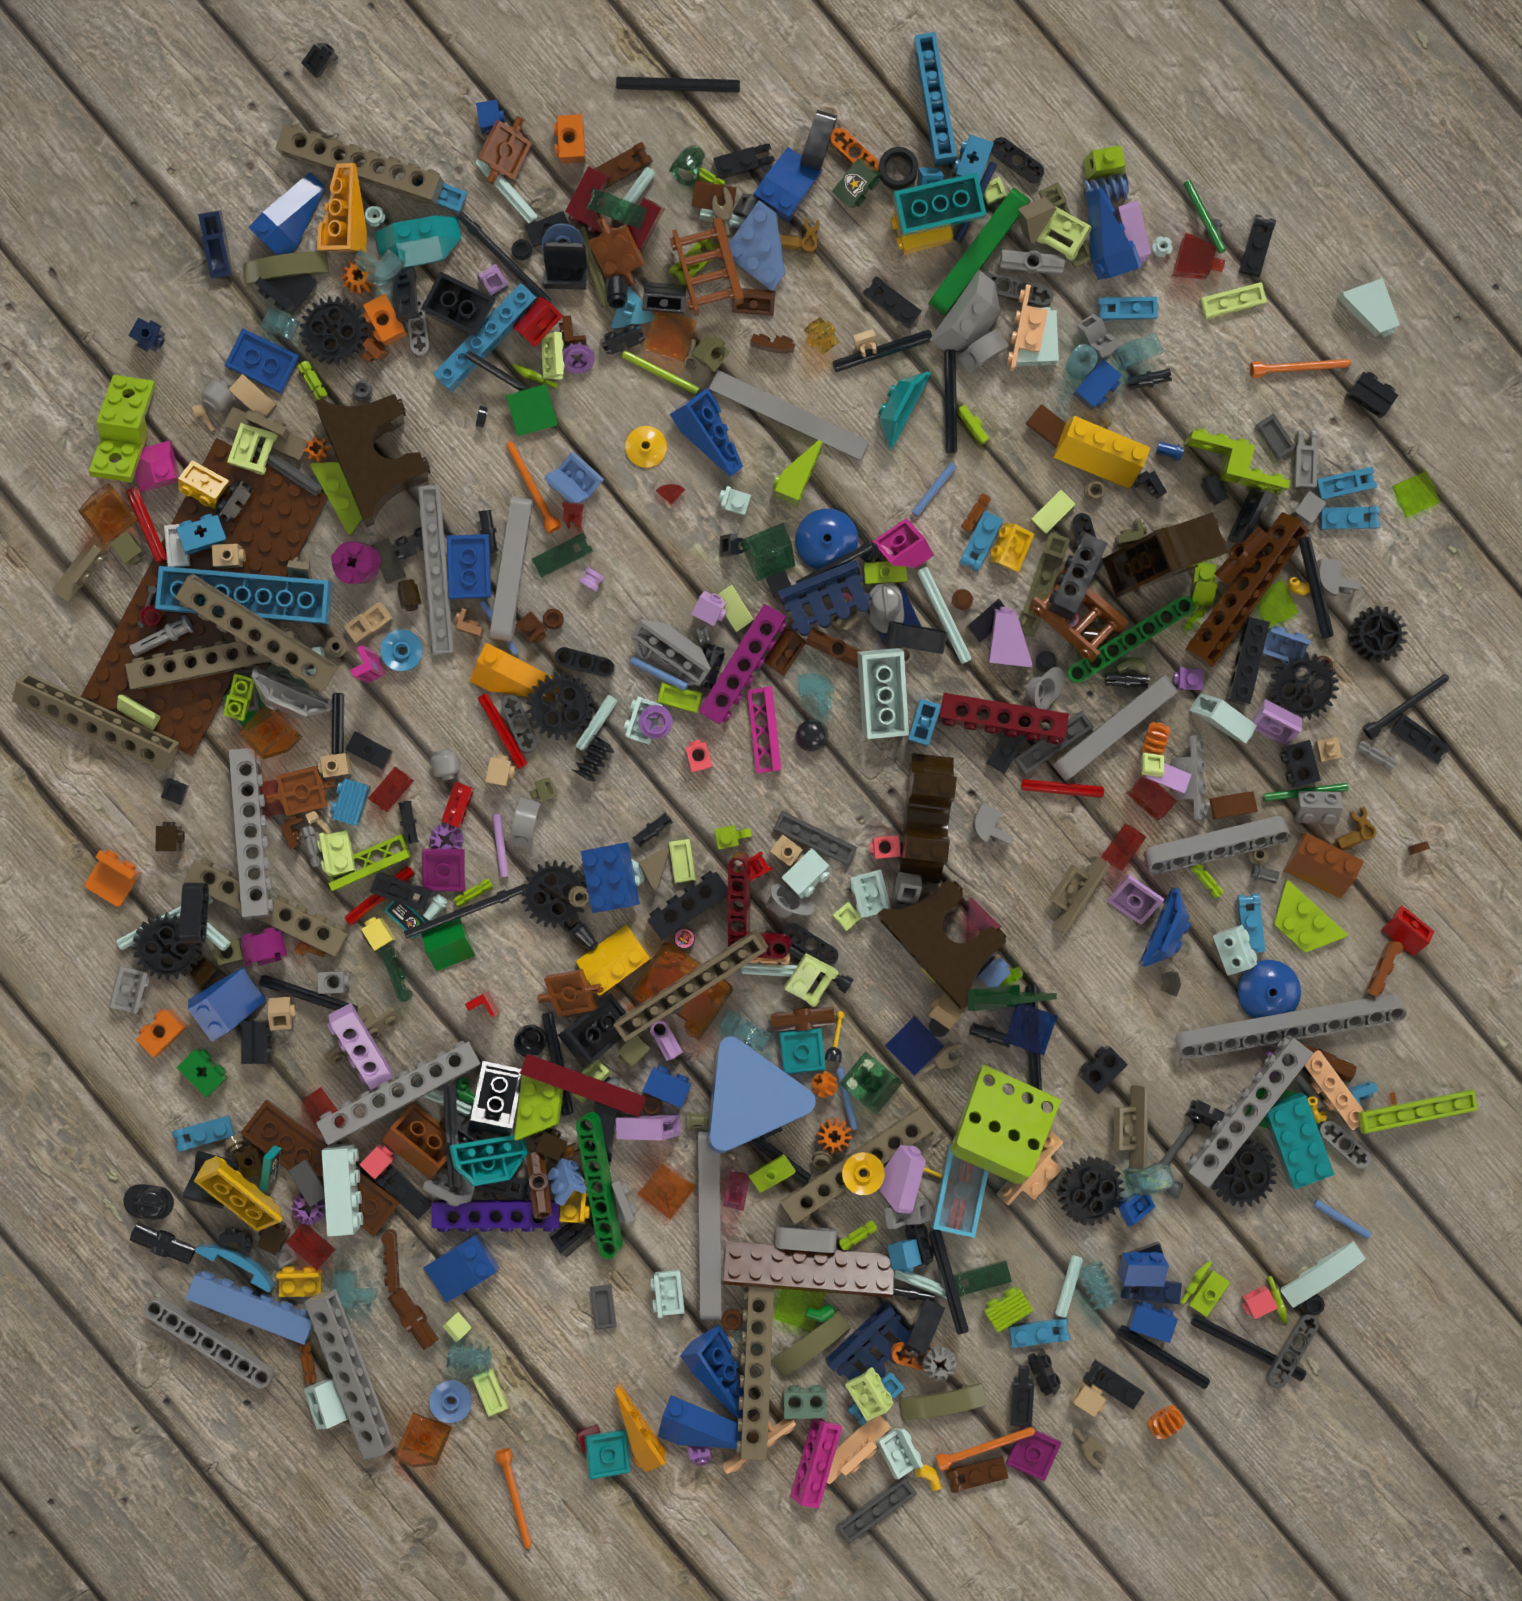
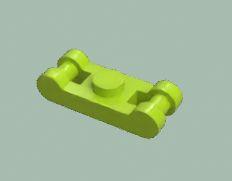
M711 239L699 241L684 255V258L703 253L701 249L704 246L709 251L716 250V247H719V245L714 244ZM711 260L687 266L690 278L695 277ZM678 261L670 268L669 273L672 276H676L680 280L679 283L681 285H686L681 264Z

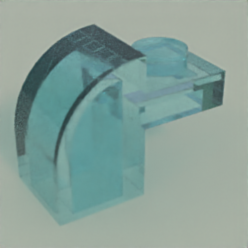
M360 249L354 259L357 262L358 268L364 272H370L366 281L375 285H385L392 282L405 265V262L389 249L379 262L362 249Z
M268 308L260 327L279 338L292 341L300 321L293 319L290 314L282 310L280 313L272 308Z
M1155 332L1120 346L1113 354L1120 371L1123 372L1140 365L1147 359L1162 354L1164 351Z
M817 673L798 675L800 697L817 695L820 716L828 715V710H832L831 697H827L826 694L834 693L832 683L825 676Z
M731 1009L720 1026L730 1036L738 1038L746 1045L760 1052L763 1051L772 1035L766 1029L747 1020Z
M1154 1163L1144 1169L1127 1168L1123 1170L1128 1190L1135 1191L1136 1195L1154 1194L1175 1185L1170 1164Z
M336 1270L333 1273L332 1290H337L342 1306L353 1309L356 1305V1300H359L360 1304H370L377 1298L378 1288H357V1271Z

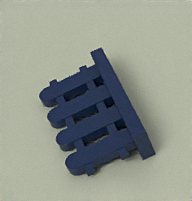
M856 560L778 591L780 601L786 613L790 611L795 624H792L793 630H798L802 636H808L811 633L810 625L818 622L821 628L829 627L831 624L830 616L835 614L838 615L839 619L847 620L850 617L849 609L857 606L860 612H867L870 608L869 601L872 600L870 593L865 594L861 585L864 579L860 575ZM849 588L854 600L846 603L841 590ZM829 596L834 608L826 610L822 598ZM810 603L815 616L807 618L802 606Z
M885 1301L825 1360L833 1372L836 1370L839 1376L844 1374L849 1380L862 1375L853 1365L858 1359L868 1369L873 1367L875 1372L882 1378L886 1374L883 1364L887 1360L891 1363H896L891 1356L893 1345L884 1334L890 1330L898 1339L896 1343H904L909 1331L899 1322L901 1317L898 1314L894 1315L895 1311L892 1306ZM873 1345L883 1354L879 1359L869 1351ZM897 1351L896 1353H897L898 1357H900L901 1354H900V1352Z

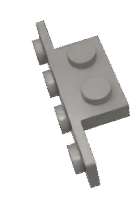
M1201 735L1190 736L1191 757L1171 758V765L1192 774L1185 794L1173 790V800L1193 799L1195 820L1206 819L1208 814V805L1205 802L1207 785L1204 781L1206 765L1202 756L1204 741Z

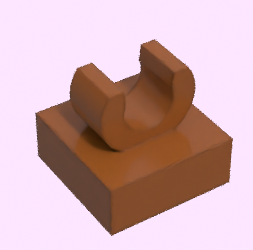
M367 338L362 344L367 349L361 356L366 362H373L375 359H385L390 353L380 342L378 343L376 338Z

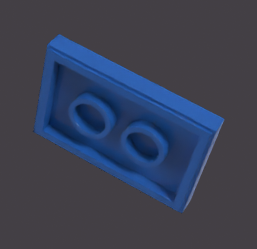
M242 328L224 366L282 394L300 356Z
M490 535L446 536L449 599L492 598Z

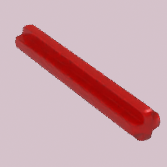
M132 487L126 491V494L154 560L162 563L167 560V555L139 490Z
M487 693L482 694L478 697L479 703L518 769L523 768L527 765L526 759Z
M1028 779L1021 781L1022 791L1097 798L1104 796L1103 786Z
M406 866L394 877L407 881L414 876L415 872L410 866ZM373 893L344 917L348 924L353 925L382 902L385 897Z

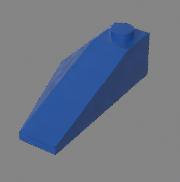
M311 172L308 173L263 211L248 228L276 255L293 253L301 242L300 239L309 225V220L314 210H316L326 186Z
M1103 188L1088 191V221L1092 227L1089 233L1091 261L1097 279L1112 278L1142 267L1136 246L1132 240L1128 241L1125 236L1123 223L1119 224L1114 216L1115 209Z
M706 388L669 415L681 433L731 477L743 465L734 443L730 442L726 431H728V427L721 421L719 415L721 409L709 389Z
M717 1325L691 1341L680 1357L691 1373L737 1419H742L743 1410H739V1397H744V1388H740V1377L737 1371L739 1366L737 1361L733 1360L730 1351L733 1348L721 1327Z
M671 1395L662 1416L658 1437L676 1445L737 1449V1441H742V1432H738L737 1422ZM751 1431L748 1432V1434H747V1436H746L747 1440H748V1438H749V1435H750Z

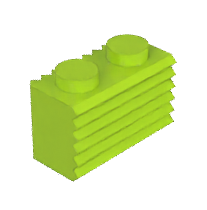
M1012 1286L1003 1292L1004 1295L998 1299L994 1297L985 1303L986 1306L983 1309L997 1333L1034 1311L1019 1286L1016 1288Z

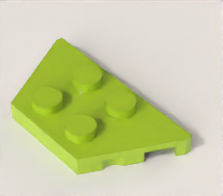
M339 462L311 463L310 466L345 530L351 536L363 519Z
M1289 880L1284 882L1283 893L1279 899L1278 911L1275 914L1273 925L1297 947L1306 953L1348 936L1341 927Z
M522 1075L514 1140H522L527 1136L559 1125L563 1089Z

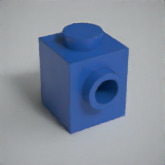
M497 100L476 103L482 134L486 133V135H489L495 121L505 123L504 111H500Z

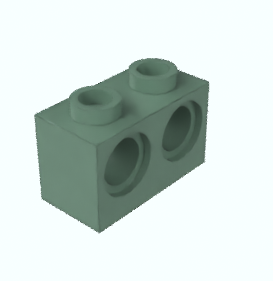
M790 1385L788 1388H784V1419L827 1418L826 1388H822L821 1385H810L809 1388ZM792 1397H797L800 1399V1403L793 1406L789 1403V1400ZM813 1397H819L822 1401L819 1405H812L810 1400Z

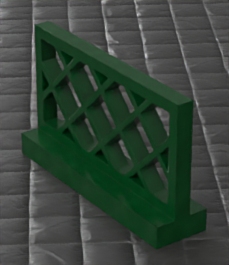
M1020 984L968 989V1011L1020 1006L1022 1003L1057 999V993L1020 992Z

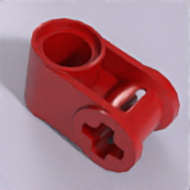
M762 851L750 858V881L759 878L773 869L766 863L762 856ZM735 881V884L743 885L742 882Z

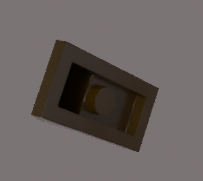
M205 956L194 967L193 971L190 972L199 986L206 988L227 977L224 972Z

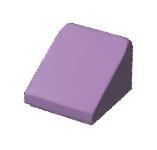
M496 264L478 274L490 296L508 286Z

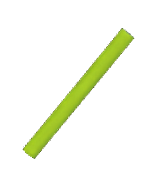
M626 350L622 354L623 359L697 395L700 389L698 386Z

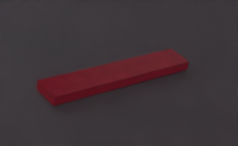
M526 1054L519 1073L638 1117L646 1100V1096L530 1054Z

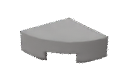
M290 1240L283 1244L279 1251L277 1260L279 1269L299 1259Z

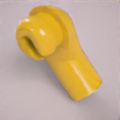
M1297 577L1289 579L1288 588L1291 592L1301 596L1311 592L1308 582L1303 583Z
M1314 1096L1309 1097L1308 1102L1316 1123L1326 1122V1112H1318V1099Z
M923 1464V1467L920 1469L915 1468V1475L929 1480L932 1491L942 1488L938 1472L935 1468Z

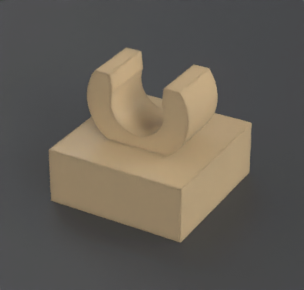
M873 329L853 335L857 353L861 352L863 357H866L865 350L872 349L874 354L877 353V341Z
M1338 737L1315 741L1320 762L1342 757Z

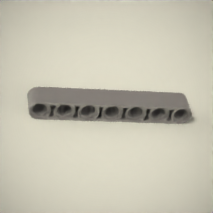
M511 497L490 639L512 641L533 499Z
M1163 675L1052 764L1053 767L1067 781L1178 692L1177 688L1166 675Z
M1274 816L1147 848L1143 855L1150 873L1160 874L1283 844L1290 839L1291 834L1284 818Z
M155 1297L145 1305L144 1314L148 1319L253 1386L264 1388L273 1380L274 1370L268 1364L166 1299ZM152 1304H157L160 1307V1313L153 1311ZM170 1315L177 1317L178 1324H173L170 1321ZM188 1326H191L195 1329V1336H192L188 1333ZM205 1338L212 1339L214 1342V1346H207L205 1343ZM223 1349L229 1350L232 1357L226 1358L223 1355ZM241 1361L248 1362L249 1369H243ZM258 1373H265L267 1375V1381H262L259 1378Z

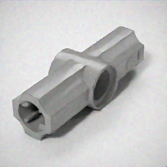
M1001 251L1000 269L1023 271L1027 274L1063 275L1065 256L1040 254L1037 251ZM1035 259L1037 266H1029L1027 260Z

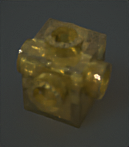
M820 317L803 329L807 335V338H805L807 344L812 349L815 347L822 354H825L839 343L834 333L836 331L834 326L829 321L825 322Z

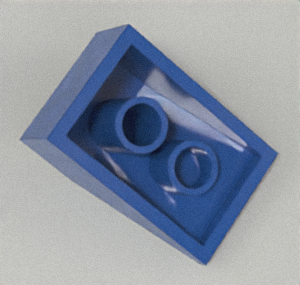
M787 147L765 175L754 192V196L758 198L757 202L759 200L775 211L777 216L788 223L823 171V169L817 171L801 166L802 156Z
M244 967L188 999V1010L212 1042L232 1030L266 1001V998Z
M476 1232L423 1268L447 1303L495 1274L500 1267Z

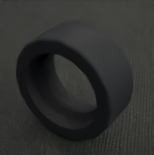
M899 146L884 152L878 167V172L881 173L879 178L883 184L895 190L906 189L912 185L916 179L919 167L916 156L909 149ZM893 157H904L910 163V173L903 180H893L886 172V164Z

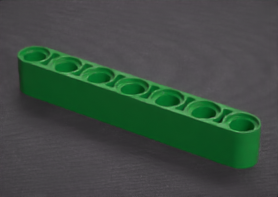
M1015 188L1009 192L928 303L944 316L947 315L974 275L982 268L1019 218L1018 208L1029 204L1030 199Z
M1188 596L1179 597L1098 648L1097 650L1100 653L1096 657L1099 660L1097 668L1091 667L1089 660L1085 658L1071 665L1066 671L1067 680L1073 684L1084 681L1193 611V600ZM1180 601L1187 603L1188 609L1186 612L1179 609L1178 604ZM1162 612L1169 614L1170 621L1168 623H1164L1161 620ZM1145 623L1152 626L1151 634H1146L1143 631ZM1127 634L1134 637L1135 642L1133 645H1128L1125 642ZM1108 646H1114L1117 649L1115 657L1109 656L1107 653ZM1073 668H1078L1081 671L1082 676L1080 679L1072 677L1071 671Z
M588 1112L577 1121L576 1130L598 1250L603 1258L611 1259L622 1249L623 1239L614 1190L611 1185L612 1179L601 1119L595 1112ZM585 1120L591 1123L592 1128L586 1125ZM589 1141L595 1144V1148L590 1146ZM593 1161L597 1162L599 1168L593 1165ZM597 1182L602 1184L603 1189L597 1186ZM600 1202L604 1203L607 1209L602 1208ZM604 1223H607L610 1226V1229H607ZM608 1243L612 1244L614 1250L608 1247Z

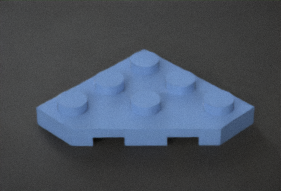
M759 200L729 242L733 261L771 291H774L786 274L782 256L781 237L778 229V216L775 211Z

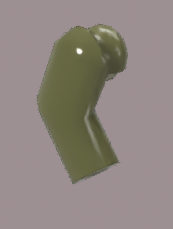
M1129 657L1114 665L1119 674L1128 669L1136 670L1140 675L1147 671L1146 662L1135 657Z

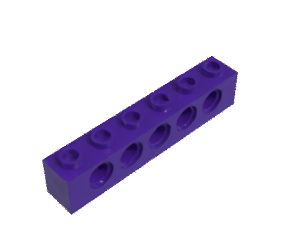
M532 1199L471 1200V1202L459 1204V1206H451L446 1203V1200H434L432 1202V1228H437L438 1232H448L450 1228H458L459 1232H469L471 1228H479L481 1232H490L492 1228H501L502 1232H511L513 1228H522L524 1232L534 1231V1228H543L545 1232L556 1231V1228H559L561 1222H559L560 1205L555 1202V1199H550L552 1215L544 1218L542 1221H537L533 1217ZM456 1211L459 1214V1220H451L449 1212ZM477 1211L481 1216L480 1220H472L470 1212ZM491 1212H500L502 1219L500 1221L493 1220ZM512 1212H521L523 1219L521 1221L514 1220Z

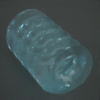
M1086 344L1077 346L1066 362L1068 374L1076 379L1087 377L1097 363L1098 356L1096 350Z
M1101 1261L1090 1263L1081 1268L1083 1273L1079 1276L1080 1279H1087L1082 1285L1090 1286L1086 1294L1094 1295L1089 1299L1090 1302H1097L1093 1306L1094 1310L1107 1308L1118 1301L1114 1300L1116 1294L1111 1292L1113 1287L1111 1284H1108L1109 1278L1104 1276L1106 1271L1101 1268L1103 1265Z
M454 1341L449 1348L446 1366L449 1367L452 1362L454 1369H457L458 1365L461 1364V1369L465 1370L469 1364L470 1371H474L477 1365L478 1372H482L484 1367H486V1371L489 1373L492 1362L490 1346H487L485 1351H482V1346L479 1344L477 1349L474 1350L471 1343L468 1349H466L465 1342H462L460 1347L457 1348V1343Z

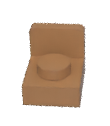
M462 608L461 613L457 612L454 620L456 629L482 638L484 629L480 627L481 623L473 620H468V623H466L468 615L466 609Z

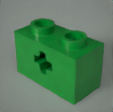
M197 1048L176 1068L205 1097H209L229 1077L226 1075V1070L220 1064L216 1065L211 1060L212 1056L205 1049ZM206 1067V1074L202 1075V1068Z

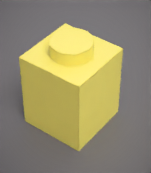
M373 917L364 923L366 927L361 929L374 951L395 940L394 935L383 918L376 919V917Z

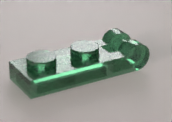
M592 187L590 193L592 196L585 208L642 229L648 208ZM600 198L606 199L603 207L598 206Z
M584 532L532 558L541 578L594 552L591 545H588ZM576 544H579L581 548L578 552H575L573 548Z
M391 945L379 948L397 998L401 1002L410 1000L413 992L411 989L406 988L404 983L406 975L403 968H399L396 960L399 957L396 949L391 948Z
M1006 1260L953 1274L959 1297L1012 1282ZM967 1279L969 1285L963 1287L962 1280Z

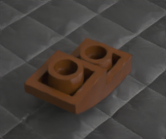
M760 333L759 336L753 334L750 340L751 346L764 351L792 353L795 350L793 340L785 335H782V337L776 335L774 341L771 342L768 336Z
M1254 791L1209 799L1213 820L1258 812Z

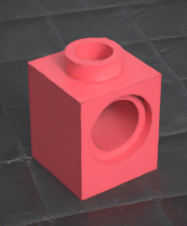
M701 740L689 742L690 747L685 749L692 773L712 768L706 742L702 743ZM699 749L704 752L705 756L702 761H695L692 755L695 750Z
M899 835L873 838V842H869L870 855H874V859L901 857ZM882 841H887L890 844V851L888 853L880 852L879 844Z
M379 1144L361 1162L360 1166L376 1179L395 1159L393 1156L394 1152L387 1145L382 1146Z
M1262 1286L1242 1296L1244 1300L1242 1307L1247 1316L1251 1315L1254 1319L1278 1309L1266 1286Z

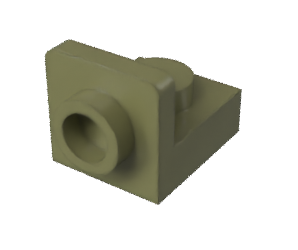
M1141 518L1133 521L1135 532H1133V529L1120 531L1121 535L1115 537L1117 546L1133 543L1147 534L1146 525L1144 522H1141Z

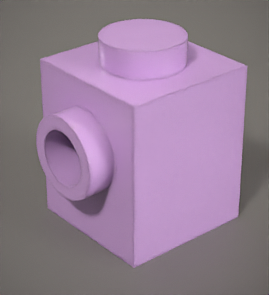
M704 591L699 597L692 615L714 626L718 620L720 622L723 620L727 612L724 609L727 602L723 601V598L717 594H710Z

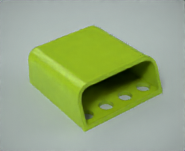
M982 1064L973 1079L972 1087L951 1145V1153L1008 1181L1022 1184L1033 1174L1062 1100ZM991 1076L994 1080V1085H985L983 1077ZM1008 1084L1012 1086L1013 1094L1006 1095L1002 1089L1003 1085ZM1024 1093L1032 1096L1033 1102L1031 1104L1023 1102L1022 1095ZM1043 1102L1051 1104L1052 1110L1050 1113L1042 1110L1041 1104Z

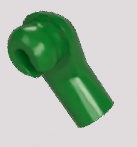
M460 1078L455 1083L457 1096L460 1100L473 1105L475 1094L470 1092L468 1080Z
M830 1304L824 1305L819 1310L808 1307L805 1317L824 1323L834 1316L835 1308Z

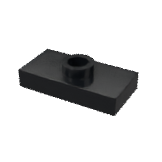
M564 211L525 226L533 247L542 244L543 236L551 226L556 224L569 225Z
M356 731L345 749L380 769H384L393 752Z

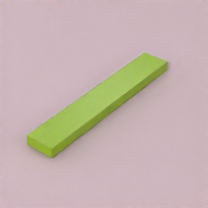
M1470 1089L1358 1112L1361 1133L1366 1134L1478 1111L1475 1090Z

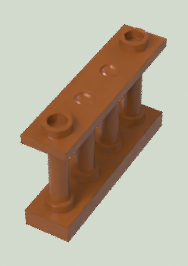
M722 218L713 219V227H710V230L681 238L678 236L677 229L672 230L673 237L670 238L672 250H677L689 293V298H686L689 310H693L694 315L698 316V306L730 298V300L734 299L735 305L743 304L744 296ZM711 238L713 240L717 239L719 247H716V250L684 258L681 246ZM716 258L719 260L723 259L725 267H721L722 270L690 278L687 266ZM721 278L729 280L730 287H727V290L695 297L692 286Z
M1064 567V568L1060 571V573L1058 574V576H1057V578H1056V581L1058 580V578H1059L1061 572L1065 574L1066 569H1067L1066 567ZM1072 573L1075 578H1079L1075 573ZM1057 585L1053 590L1057 591L1059 585ZM1088 587L1081 602L1090 612L1074 629L1064 621L1065 618L1048 610V606L1051 604L1048 600L1052 591L1043 600L1036 596L1029 606L1037 617H1041L1073 645L1083 658L1091 662L1099 655L1100 652L1096 648L1112 631L1119 635L1129 623L1124 616L1091 587ZM1096 617L1100 618L1106 626L1089 643L1080 634Z

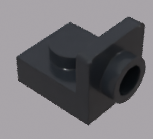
M315 43L301 64L313 76L318 78L331 61L338 59V56L329 44Z
M1145 471L1137 476L1138 481L1134 483L1135 488L1147 482L1146 488L1152 497L1155 496L1158 499L1167 493L1155 471L1151 473Z

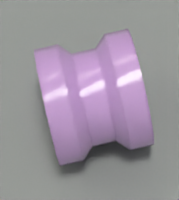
M587 567L584 577H581L578 582L597 592L598 584L603 582L605 577Z

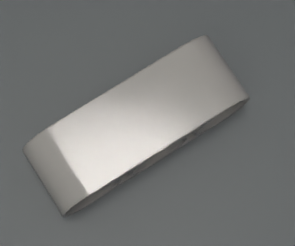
M792 1225L776 1226L775 1248L826 1253L836 1252L837 1230Z

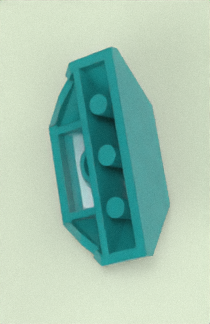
M429 216L392 223L375 232L379 254L402 269L409 266L444 261L462 239L458 218L447 216Z
M927 371L899 380L896 386L892 384L887 394L890 399L887 404H882L878 415H880L879 424L888 450H893L930 378V372Z
M515 1135L451 1145L449 1147L453 1166L472 1187L508 1181L512 1178L522 1160L527 1156L524 1138L522 1140H514Z

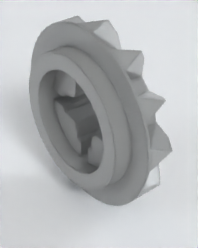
M944 1347L931 1349L923 1359L924 1372L929 1378L936 1381L947 1380L950 1375H954V1370L957 1367L954 1354ZM934 1360L936 1362H942V1360H944L943 1364L945 1365L946 1369L941 1367L936 1369L937 1365L935 1364Z

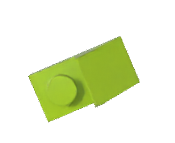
M1201 563L1198 564L1199 567L1194 568L1191 599L1194 605L1212 607L1218 584L1215 583L1216 575L1214 574L1217 564Z

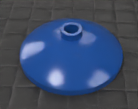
M819 509L810 513L802 520L797 529V551L801 559L808 566L816 570L858 547V532L853 521L847 515L835 509ZM830 535L831 541L826 542L823 537Z
M1276 960L1258 961L1257 965L1243 972L1238 982L1237 995L1243 1010L1255 1019L1294 1012L1301 998V985L1297 975L1288 965ZM1272 988L1276 991L1274 996L1269 995V990Z

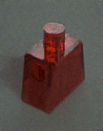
M1185 233L1182 237L1172 276L1206 279L1211 270L1222 273L1225 260L1214 257L1216 252L1215 245L1192 234Z

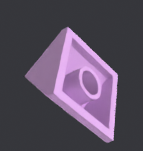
M1264 699L1251 720L1257 725L1256 731L1285 746L1302 730L1301 717Z
M1124 875L1107 902L1142 925L1161 905L1164 898L1132 876Z

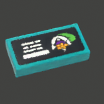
M392 901L384 910L404 930L428 922L413 907L396 901ZM420 934L413 936V938L416 939Z
M273 1146L263 1158L260 1189L265 1192L277 1180L281 1148L278 1146Z

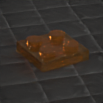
M655 312L644 350L684 362L697 321L673 313Z

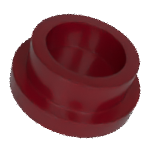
M151 605L142 608L139 614L140 622L148 627L158 624L161 618L159 610Z

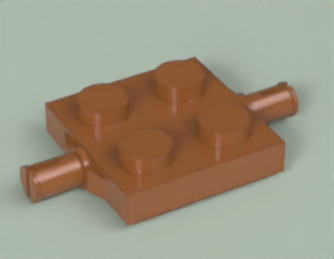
M519 116L516 117L512 127L505 125L501 121H495L478 156V159L487 164L491 169L486 181L494 185L499 174L504 175L510 180H515L532 144L520 132L525 120Z
M605 217L597 220L602 233L590 239L588 243L606 279L608 280L612 276L624 275L628 286L634 285L637 282L631 271L642 266L645 262L627 224L619 228H610Z
M318 766L276 775L278 793L266 795V799H269L267 800L268 804L280 801L286 816L328 807L326 789L337 787L338 783L329 785L330 783L337 782V779L324 781L319 773Z
M583 969L547 975L544 978L547 993L538 994L537 999L539 1003L550 1001L555 1007L558 1017L594 1011L597 1005L593 994L601 993L603 987H601L600 983L589 985Z

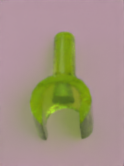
M1197 601L1194 602L1191 618L1183 628L1186 631L1190 629L1197 618L1203 617L1206 613L1204 605L1201 609L1197 610L1199 608Z
M1018 966L1010 969L1011 976L1006 978L999 986L1021 979L1023 975L1021 967Z

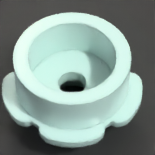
M371 206L367 208L365 212L366 223L377 227L380 223L384 222L385 214H383L381 207Z
M1157 237L1152 245L1153 252L1159 257H1165L1173 250V246H1171L1172 241L1168 237Z

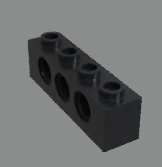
M1084 533L1081 539L1077 538L1072 547L1075 552L1073 556H1068L1064 567L1067 568L1065 574L1061 572L1056 582L1059 587L1057 591L1053 590L1048 602L1051 603L1049 611L1072 621L1108 543L1087 533ZM1080 556L1086 557L1088 561L1082 560ZM1072 573H1076L1080 578H1075ZM1064 591H1069L1072 596H1068Z
M1248 617L1244 622L1225 701L1241 705L1251 704L1270 625L1269 621Z
M710 870L700 877L702 879L701 883L695 885L693 882L683 889L685 894L678 898L675 895L666 901L668 906L661 910L658 907L649 913L651 918L647 921L661 941L728 895V886L717 871L712 873ZM702 886H708L711 889L710 897L703 898L700 896L699 890ZM685 898H690L694 901L693 909L686 910L683 908L682 902ZM673 910L677 914V919L674 922H668L665 919L667 911Z

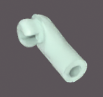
M632 859L635 882L639 886L644 882L645 876L641 865Z

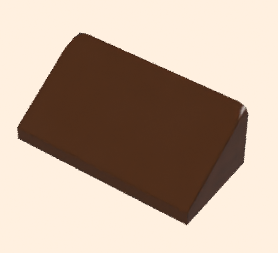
M695 180L691 206L712 210L714 195L717 197L718 205H725L724 187H727L733 199V205L735 206L737 187Z
M741 288L744 303L735 305L733 299L732 312L774 316L776 291Z
M1041 404L1025 424L1057 448L1066 422Z
M785 628L772 650L765 657L764 663L784 676L804 647L806 640L794 631Z

